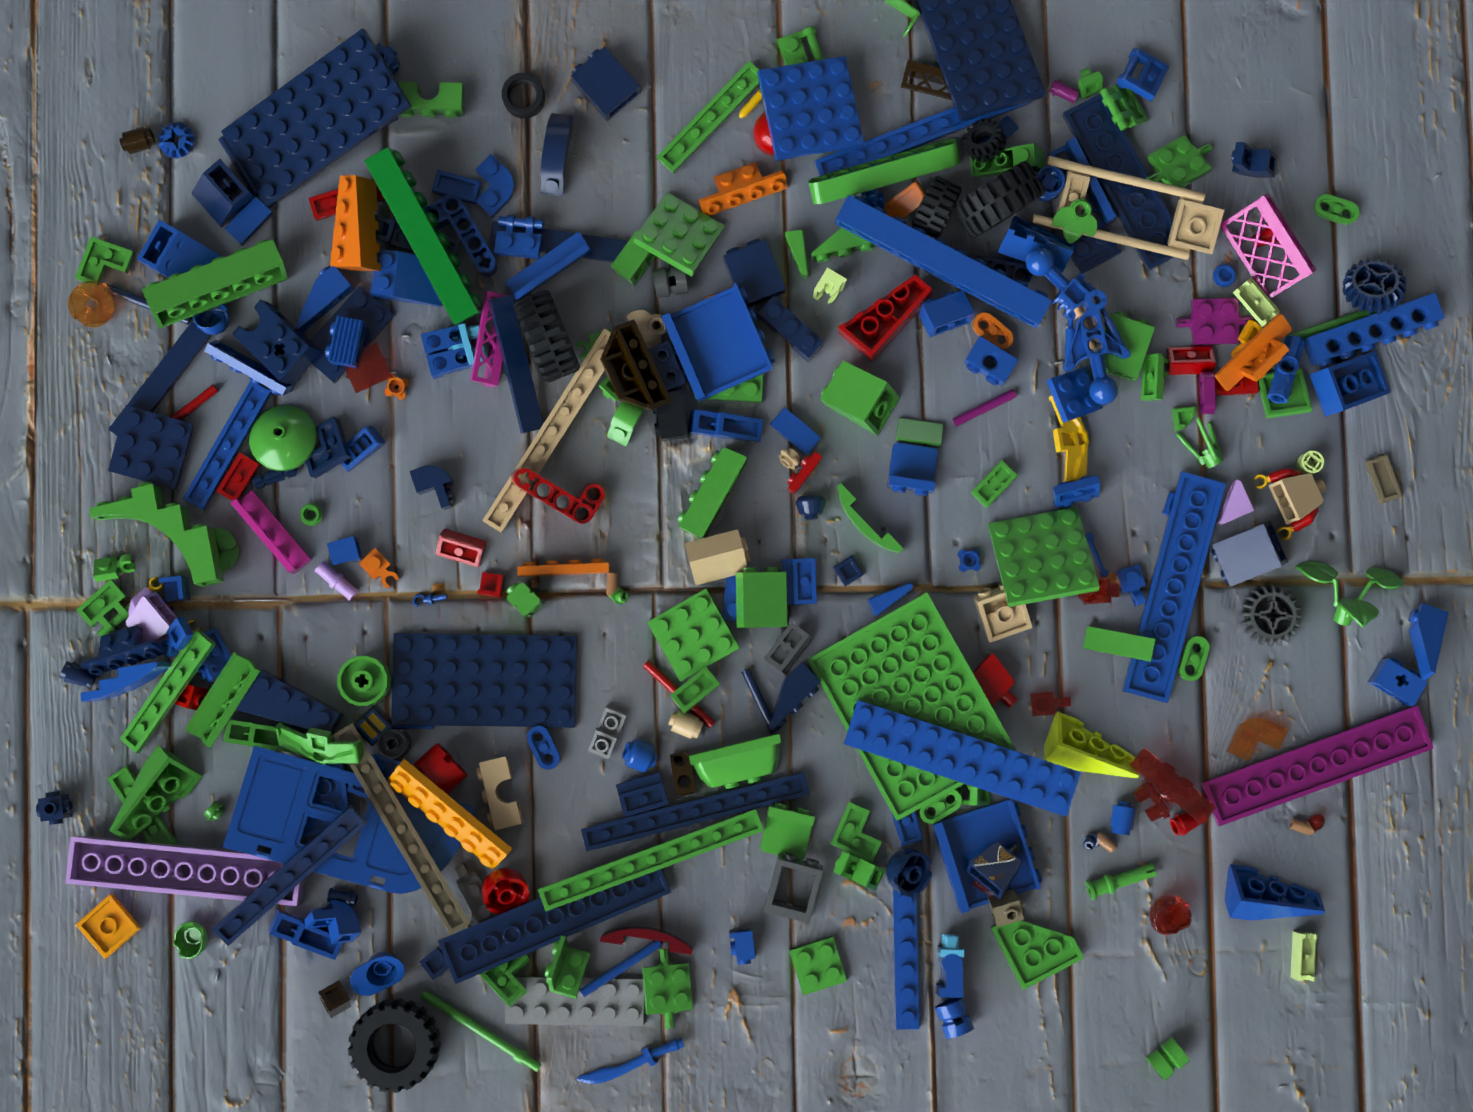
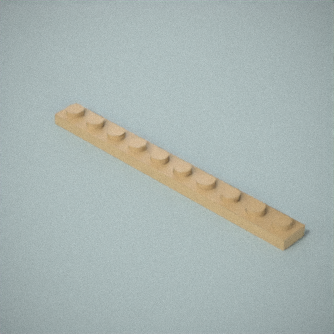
M603 329L515 469L523 467L530 469L538 475L541 473L605 372L600 358L611 332ZM526 472L518 475V478H520L519 483L526 482L532 486L534 481L525 477ZM511 476L482 520L500 533H503L527 495L525 491L513 484Z

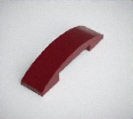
M624 927L606 932L600 937V942L623 945L625 936L670 942L669 952L692 955L693 950L692 946L674 934L650 927Z

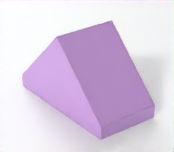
M1234 480L1231 482L1215 524L1222 525L1254 511L1241 481Z

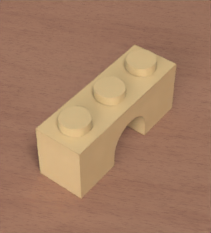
M504 756L480 762V767L476 768L479 781H483L485 790H482L484 803H488L490 812L487 813L489 825L494 826V830L524 823L519 800L505 802L498 794L500 783L513 778L509 757Z

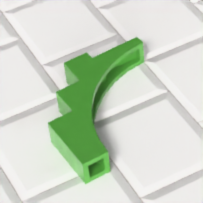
M143 482L138 484L139 487L132 488V496L120 497L117 502L113 503L110 501L99 502L96 504V507L89 508L90 517L99 521L115 518L134 519L149 523L158 528L182 552L190 568L195 585L205 587L224 582L214 529L205 524L193 525L191 529L188 508L179 503H169L164 506L161 487L152 482Z

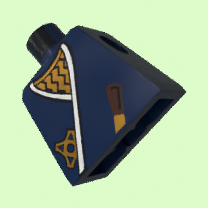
M996 842L969 862L966 872L1001 900L1020 870L1022 862L1017 857L1021 854L1022 848L1015 842H1012L1007 848Z

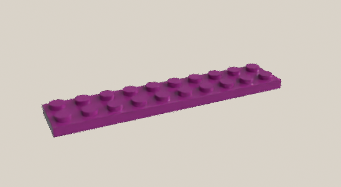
M1414 705L1201 783L1217 826H1222L1434 749L1418 705Z

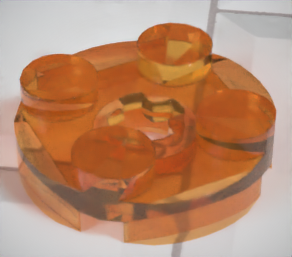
M86 281L79 284L70 294L68 309L75 320L77 319L86 327L94 328L104 325L113 317L116 301L106 284ZM90 299H93L98 304L95 310H92L91 306L86 305Z

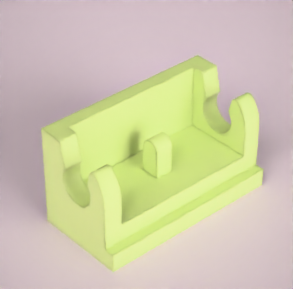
M827 267L814 289L813 298L819 300L826 291V294L830 293L829 296H831L828 304L833 303L839 292H843L847 279Z
M1252 277L1233 292L1262 327L1281 312Z
M1293 931L1291 978L1297 981H1316L1317 933Z

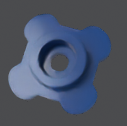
M973 549L972 551L960 550L957 556L960 558L958 568L961 572L972 569L978 571L981 568L979 563L980 552L978 549Z

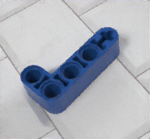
M449 194L426 207L428 212L439 214V225L436 226L438 230L450 223L452 224L481 275L490 277L496 273L498 268L497 262L462 200L457 195ZM453 202L459 204L457 210H448L449 204ZM462 222L470 223L469 228L464 231L459 230V225ZM473 241L481 242V246L477 250L470 249V244ZM483 255L490 265L488 269L484 267L480 259Z

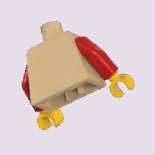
M1290 468L1271 472L1266 477L1264 475L1255 476L1253 480L1260 478L1264 481V484L1255 487L1256 489H1263L1267 483H1272L1268 486L1286 525L1291 524L1288 527L1280 526L1277 528L1276 533L1283 529L1287 531V535L1282 537L1281 540H1288L1293 531L1298 532L1313 523L1319 511L1318 506L1323 503L1321 493L1326 490L1324 481L1321 479L1315 481L1310 473L1302 474L1301 471Z

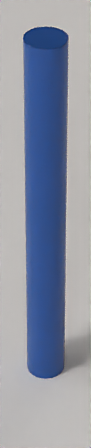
M652 941L579 989L583 997H586L662 947L660 941Z

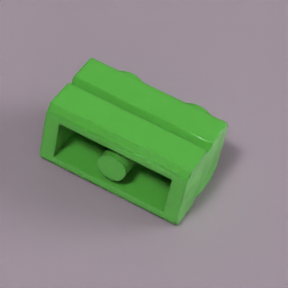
M515 582L506 591L508 593L507 600L527 618L532 617L544 605V601L525 583Z

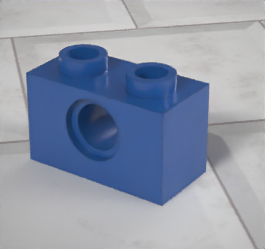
M980 336L963 363L967 365L966 368L975 374L979 372L986 376L985 380L990 384L1002 386L1018 362V359ZM984 359H993L995 367L987 368L984 364Z

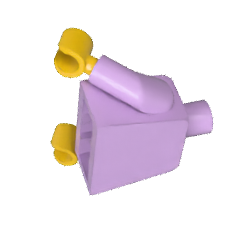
M152 577L149 580V587H144L130 601L129 617L126 620V626L129 628L137 625L143 629L141 643L153 640L161 645L163 640L169 638L166 631L177 617L157 593L164 590V584L161 583L158 587H154V583L159 580L158 577ZM190 620L187 623L188 625H190L191 623H194L196 621Z

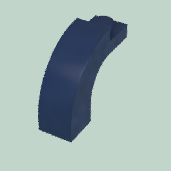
M551 113L549 117L541 160V194L563 196L567 153L572 138L573 116Z

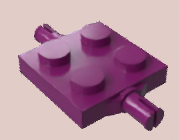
M1238 298L1191 300L1189 318H1176L1175 323H1177L1176 328L1189 327L1192 333V345L1238 344L1239 340L1237 338L1239 337L1240 326L1246 325L1248 321L1245 320H1254V317H1240Z

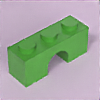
M398 82L412 105L411 108L400 115L401 117L411 118L413 115H422L425 118H435L436 115H445L446 118H458V115L464 116L465 88L462 83L439 82L438 95L431 100H425L420 97V87L417 82Z

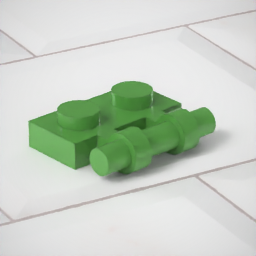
M1115 84L1109 89L1106 87L1100 91L1103 97L1102 102L1105 107L1108 106L1113 116L1111 119L1115 125H1118L1120 131H1124L1128 127L1133 128L1142 125L1148 121L1132 90L1120 88Z
M111 579L77 608L76 611L91 627L98 623L103 626L97 632L101 637L117 630L116 627L128 619L130 603L126 607L121 603L128 596ZM113 609H116L118 614L109 621L106 616Z

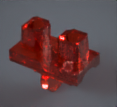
M1109 579L1098 580L1099 591L1078 594V597L1084 604L1111 603V598L1120 596L1118 583L1110 584Z
M1147 777L1142 780V785L1136 788L1133 794L1139 803L1149 797L1152 799L1154 804L1145 809L1151 821L1161 817L1166 819L1170 816V811L1162 798L1168 804L1172 803L1174 800L1170 794L1175 789L1172 785L1166 788L1161 781L1156 784L1160 791L1158 793Z

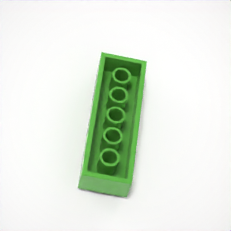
M273 239L269 241L262 240L251 248L238 249L230 256L217 257L211 263L204 266L196 265L190 271L183 274L176 273L162 282H152L146 288H143L142 292L159 329L288 280Z

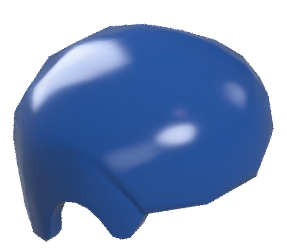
M224 304L193 316L196 326L208 335H217L224 332L231 319L230 311Z

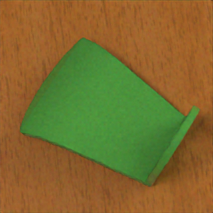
M884 0L888 5L912 19L902 35L905 37L920 12L904 0Z

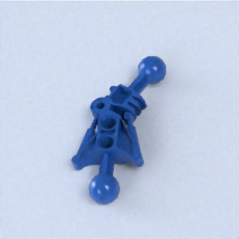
M1042 247L1032 249L1026 257L1027 269L1033 275L1045 276L1059 290L1051 304L1053 305L1058 302L1057 310L1064 308L1063 316L1068 320L1063 369L1069 372L1080 361L1089 358L1094 377L1089 388L1092 400L1100 405L1112 403L1117 397L1118 386L1112 378L1107 376L1103 355H1115L1121 359H1126L1130 357L1131 352L1126 348L1113 319L1109 318L1104 308L1107 302L1105 293L1101 290H1096L1089 282L1087 283L1084 280L1085 275L1083 273L1078 274L1069 281L1054 266V256L1051 251ZM1082 305L1084 311L1074 320L1073 325V319L1076 317L1073 310ZM1099 310L1101 311V314L1105 320L1104 324L1109 332V335L1106 332H1104ZM1085 318L1092 320V329H1088L1085 326ZM1091 340L1098 344L1096 352L1092 351L1089 347Z

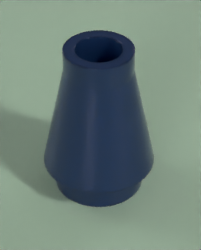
M67 661L59 676L65 683L85 686L90 689L97 677L90 674L74 661L72 663Z

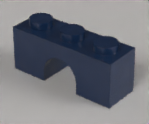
M774 296L758 312V318L774 333L777 332L790 343L791 348L805 361L809 362L823 347L824 341Z

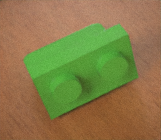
M780 803L769 806L760 845L761 851L776 855H783L784 852L792 853L797 856V859L803 860L806 855L811 827L815 819L814 815H810L811 810L797 808L796 812L788 810V805Z

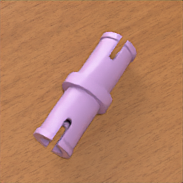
M322 561L314 571L330 584L329 587L331 589L335 588L348 601L359 591L343 578L344 575L342 573L338 574L325 561Z

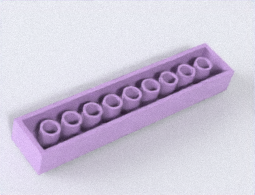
M77 835L70 838L65 883L243 901L276 872L283 863L235 850ZM305 879L277 904L291 906L302 904Z

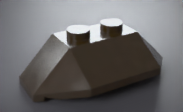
M635 320L614 326L600 360L618 400L647 410H654L671 403L672 400Z

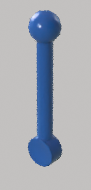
M1087 533L1085 535L1086 540L1089 542L1100 568V576L1105 578L1108 576V571L1104 569L1096 550L1093 534Z

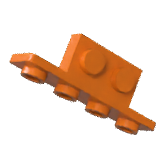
M755 162L714 176L718 193L699 199L702 213L710 216L788 188L785 173L781 170L762 177Z
M1278 313L1215 374L1216 379L1224 390L1230 391L1243 377L1257 382L1276 363L1281 361L1283 356L1289 351L1288 347L1280 341L1292 330V327L1282 314Z

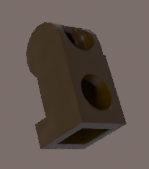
M688 751L670 754L676 796L680 797L697 793Z

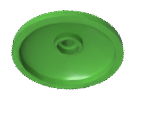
M291 405L275 406L263 412L254 422L249 435V445L253 456L261 465L275 471H288L301 466L311 457L317 444L315 423L305 411ZM282 430V434L276 436V432Z

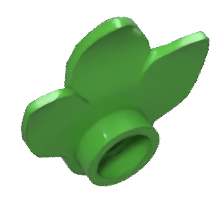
M1076 199L1069 207L1060 208L1052 220L1053 226L1063 227L1064 238L1070 244L1078 240L1083 233L1093 237L1097 231V220L1091 214L1092 208L1090 203L1085 199ZM1078 206L1083 208V213L1080 215L1076 212Z

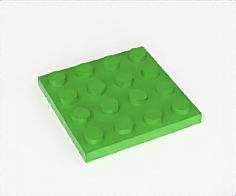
M1077 507L988 523V530L1008 607L1099 591V582Z

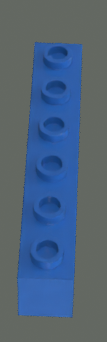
M1436 293L1401 304L1396 308H1391L1388 313L1382 311L1380 314L1376 313L1308 337L1303 340L1305 341L1304 348L1311 367L1319 364L1321 368L1332 364V359L1340 357L1341 360L1354 356V351L1361 349L1362 353L1376 348L1374 344L1382 342L1383 345H1387L1397 341L1396 337L1403 334L1404 338L1417 334V329L1425 327V330L1439 326L1438 322L1444 319L1445 316ZM1413 312H1416V313L1419 314V316H1420V321H1419V322H1417V321H1415V320L1413 319V317H1412ZM1392 319L1398 322L1399 329H1395L1392 327ZM1370 327L1377 329V337L1370 333ZM1349 334L1356 337V344H1352L1349 341ZM1328 342H1333L1335 344V352H1332L1328 349Z

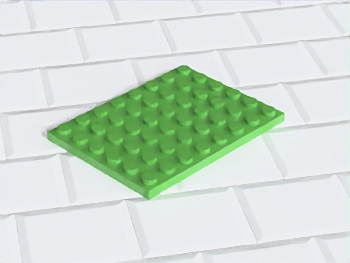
M928 592L807 659L817 678L821 681L820 684L847 732L857 700L1017 751ZM857 749L896 821L964 784Z

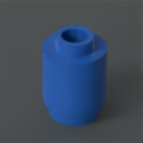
M1118 801V805H1113L1110 822L1112 833L1130 835L1134 827L1136 808L1131 807V802Z

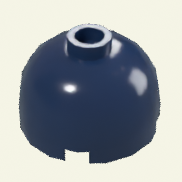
M903 849L894 853L886 867V876L889 884L895 891L907 897H912L911 895L914 893L920 894L928 886L932 877V872L929 871V864L932 865L931 860L926 854L914 849Z

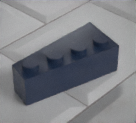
M260 670L236 709L306 729L312 727L330 731L332 734L344 715L342 712L266 670Z

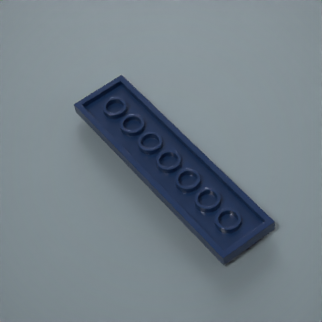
M1101 93L1062 114L1090 166L1144 179L1149 177L1125 131H1120L1118 125H1115L1111 118L1113 116L1108 106H1104ZM1096 177L1129 237L1168 246L1167 242L1173 218L1158 191ZM1135 248L1147 271L1175 258Z

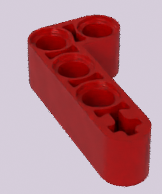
M517 468L511 475V480L516 487L580 524H586L593 518L605 496L603 487L595 483L586 484L576 498L530 469ZM526 472L525 477L534 481L532 486L526 482L519 483L520 478H518V475ZM542 483H545L548 487V491L544 496H540L537 493V487ZM592 487L598 490V496L594 500H590L588 497V491ZM564 495L567 498V504L565 507L559 508L556 502L557 498ZM580 507L586 509L587 514L583 519H578L576 516V511Z

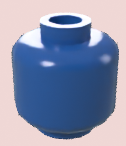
M640 739L627 742L622 753V759H625L626 766L640 772L647 771L649 767L653 768L658 758V755L655 754L654 745Z

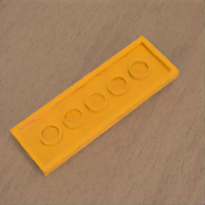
M405 759L387 780L395 792L401 793L412 806L421 809L426 814V817L430 821L439 824L448 836L456 838L462 847L468 852L474 853L483 865L494 869L512 850L509 845Z

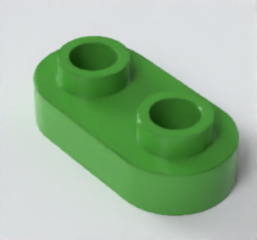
M1330 194L1319 196L1313 204V210L1318 217L1342 225H1350L1359 217V208L1355 203ZM1321 204L1327 206L1326 211L1321 208ZM1343 211H1347V212H1348V214H1349V217H1348V218H1346V217L1343 216V214H1342Z
M1200 636L1191 637L1185 644L1178 672L1181 678L1186 681H1195L1203 673L1210 649L1209 643L1205 638ZM1194 644L1199 645L1200 649L1198 652L1193 650ZM1188 665L1192 666L1193 672L1191 674H1188L1186 672V667Z
M954 789L920 808L921 819L928 824H934L956 811L962 803L960 791ZM948 795H953L955 797V801L948 802L946 797ZM928 808H935L936 813L933 815L929 814Z

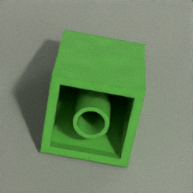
M842 361L840 366L834 370L833 378L824 387L820 398L828 408L876 436L879 435L900 399L888 382L845 361Z

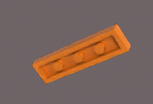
M591 559V563L582 564V560H568V564L559 565V561H545V565L536 566V562H523V566H517V576L519 577L610 573V563H605V559Z

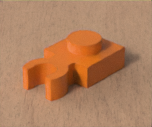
M374 548L358 563L374 580L381 577L382 585L388 589L391 588L387 583L388 577L393 576L397 581L400 579L398 574L387 570L392 564L377 548Z

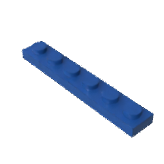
M252 381L249 382L183 497L185 501L202 510L206 509L248 436L254 422L271 396V391Z
M893 889L896 1030L919 1029L917 896L914 893L911 895L912 897H907Z

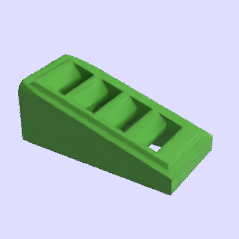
M802 230L785 232V240L800 276L802 279H807L808 266L804 232Z

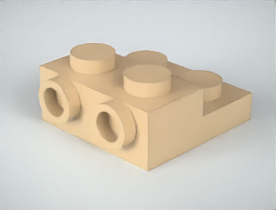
M1002 582L996 589L983 588L977 592L978 595L973 596L989 643L1032 628L1026 604L1008 607Z

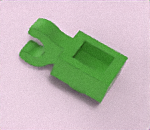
M131 554L122 555L120 559H118V556L95 559L93 571L95 581L119 578V573L134 572L135 562L131 563Z

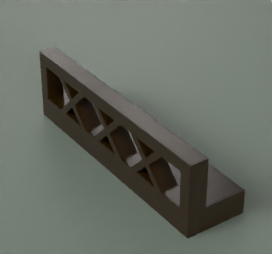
M910 60L907 61L901 88L952 100L950 93L943 92L946 89L948 91L940 68ZM908 76L923 80L917 85L907 83ZM928 82L942 84L944 87L935 90L932 89Z

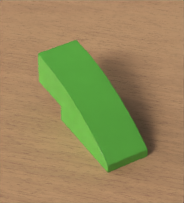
M229 719L224 727L223 742L294 753L278 745L275 726Z

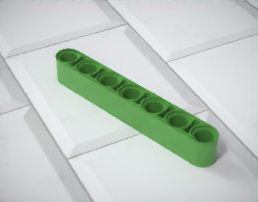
M948 139L811 178L808 180L812 202L813 204H824L848 197V195L852 196L959 165L961 159L957 140Z

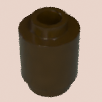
M139 127L123 132L122 138H119L123 151H128L130 155L150 149L152 145L156 144L150 127Z

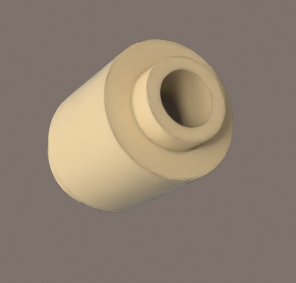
M678 710L677 713H672L668 725L671 726L670 731L689 739L691 737L697 739L703 722L699 720V717L687 712L684 714L681 710Z

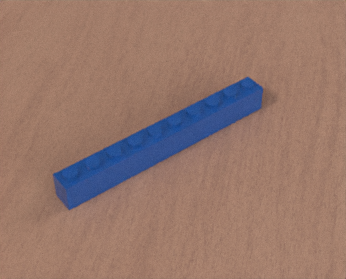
M848 195L836 217L835 224L1034 328L1039 326L1052 301L1046 293L1027 288L1028 285L1018 279L1014 281L1008 278L1007 273L1000 269L993 270L987 267L988 264L981 259L975 258L973 260L967 257L965 251L946 246L947 243L937 237L933 239L927 236V233L919 227L911 228L906 225L905 220L897 216L892 218L886 215L884 209L865 204L866 201L859 196L854 195L852 197Z

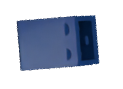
M159 220L139 253L137 260L169 278V276L176 273L183 274L188 272L196 265L204 266L209 264L215 258L222 256Z

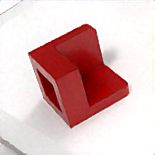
M482 572L480 589L477 590V594L502 598L506 576L504 574Z

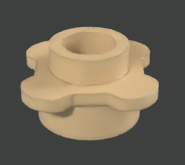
M792 448L782 449L778 455L781 464L786 468L795 470L799 464L800 456Z

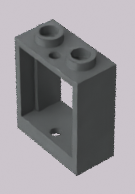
M784 852L783 855L778 854L764 912L809 923L823 872V865H820L819 861L811 858H806V861L797 859V856L792 853ZM782 866L815 874L807 907L773 899Z

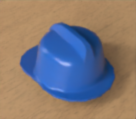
M388 952L375 953L368 962L354 970L350 978L351 988L355 993L362 996L377 994L401 981L405 973L404 965L394 954Z

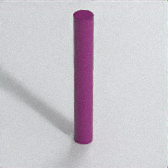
M1012 389L953 418V424L957 427L1016 398L1015 391Z

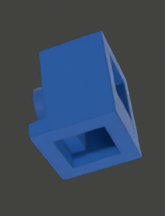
M752 929L729 931L730 938L735 939L730 944L732 956H737V964H750L751 959H756Z

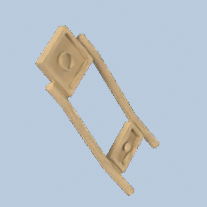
M1048 156L1047 165L1068 170L1057 211L1060 208L1069 207L1076 199H1085L1090 176L1180 196L1167 242L1168 246L1098 229L1092 238L1188 260L1190 250L1213 254L1224 210L1202 204L1205 199V193ZM1078 206V207L1076 208L1077 214H1079V215L1081 214V212H1082V207H1081V206ZM1033 214L1032 223L1063 230V227L1052 225L1053 218Z

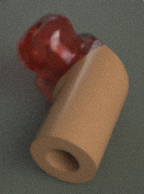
M1315 814L1304 822L1292 818L1289 829L1312 835L1324 826L1325 818L1321 814Z

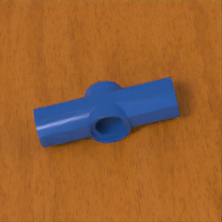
M1295 335L1285 337L1284 344L1288 347L1289 351L1277 363L1274 371V377L1267 396L1274 403H1287L1296 372L1299 368V361L1305 341ZM1282 368H1288L1290 371H1285Z

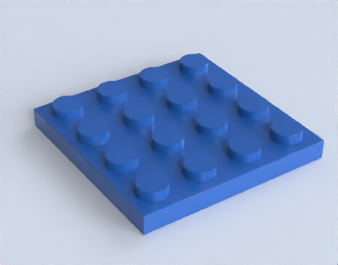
M846 56L758 70L757 75L776 161L864 145Z

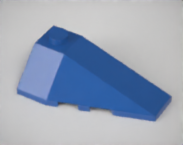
M1232 864L1228 867L1224 900L1230 918L1251 921L1321 915L1325 913L1320 894L1294 883L1287 885L1279 882L1278 877L1273 875L1270 878L1259 874L1258 869Z

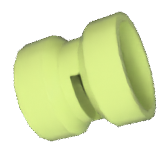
M1308 451L1301 454L1296 460V468L1302 474H1314L1319 472L1324 466V458L1317 451Z

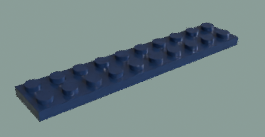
M662 869L549 911H545L540 897L442 938L438 942L454 983L457 984L559 941L561 935L571 936L671 893Z

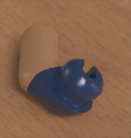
M1102 832L1087 834L1083 838V846L1087 850L1102 846L1109 853H1112L1118 846V844Z

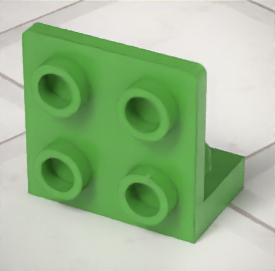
M561 935L560 941H556L553 947V962L548 963L545 971L546 983L549 985L550 992L577 999L591 954L568 947L567 937Z

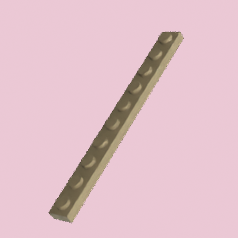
M353 723L332 735L335 741L362 740ZM363 742L364 755L361 762L349 765L448 933L452 935L470 924V921Z

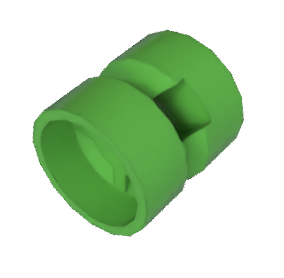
M1172 1037L1161 1044V1051L1153 1050L1145 1056L1164 1081L1175 1073V1067L1181 1069L1190 1062L1185 1052Z

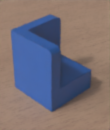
M352 536L327 543L333 565L363 560L357 537Z
M172 576L159 578V583L164 584L165 602L190 600L188 577Z

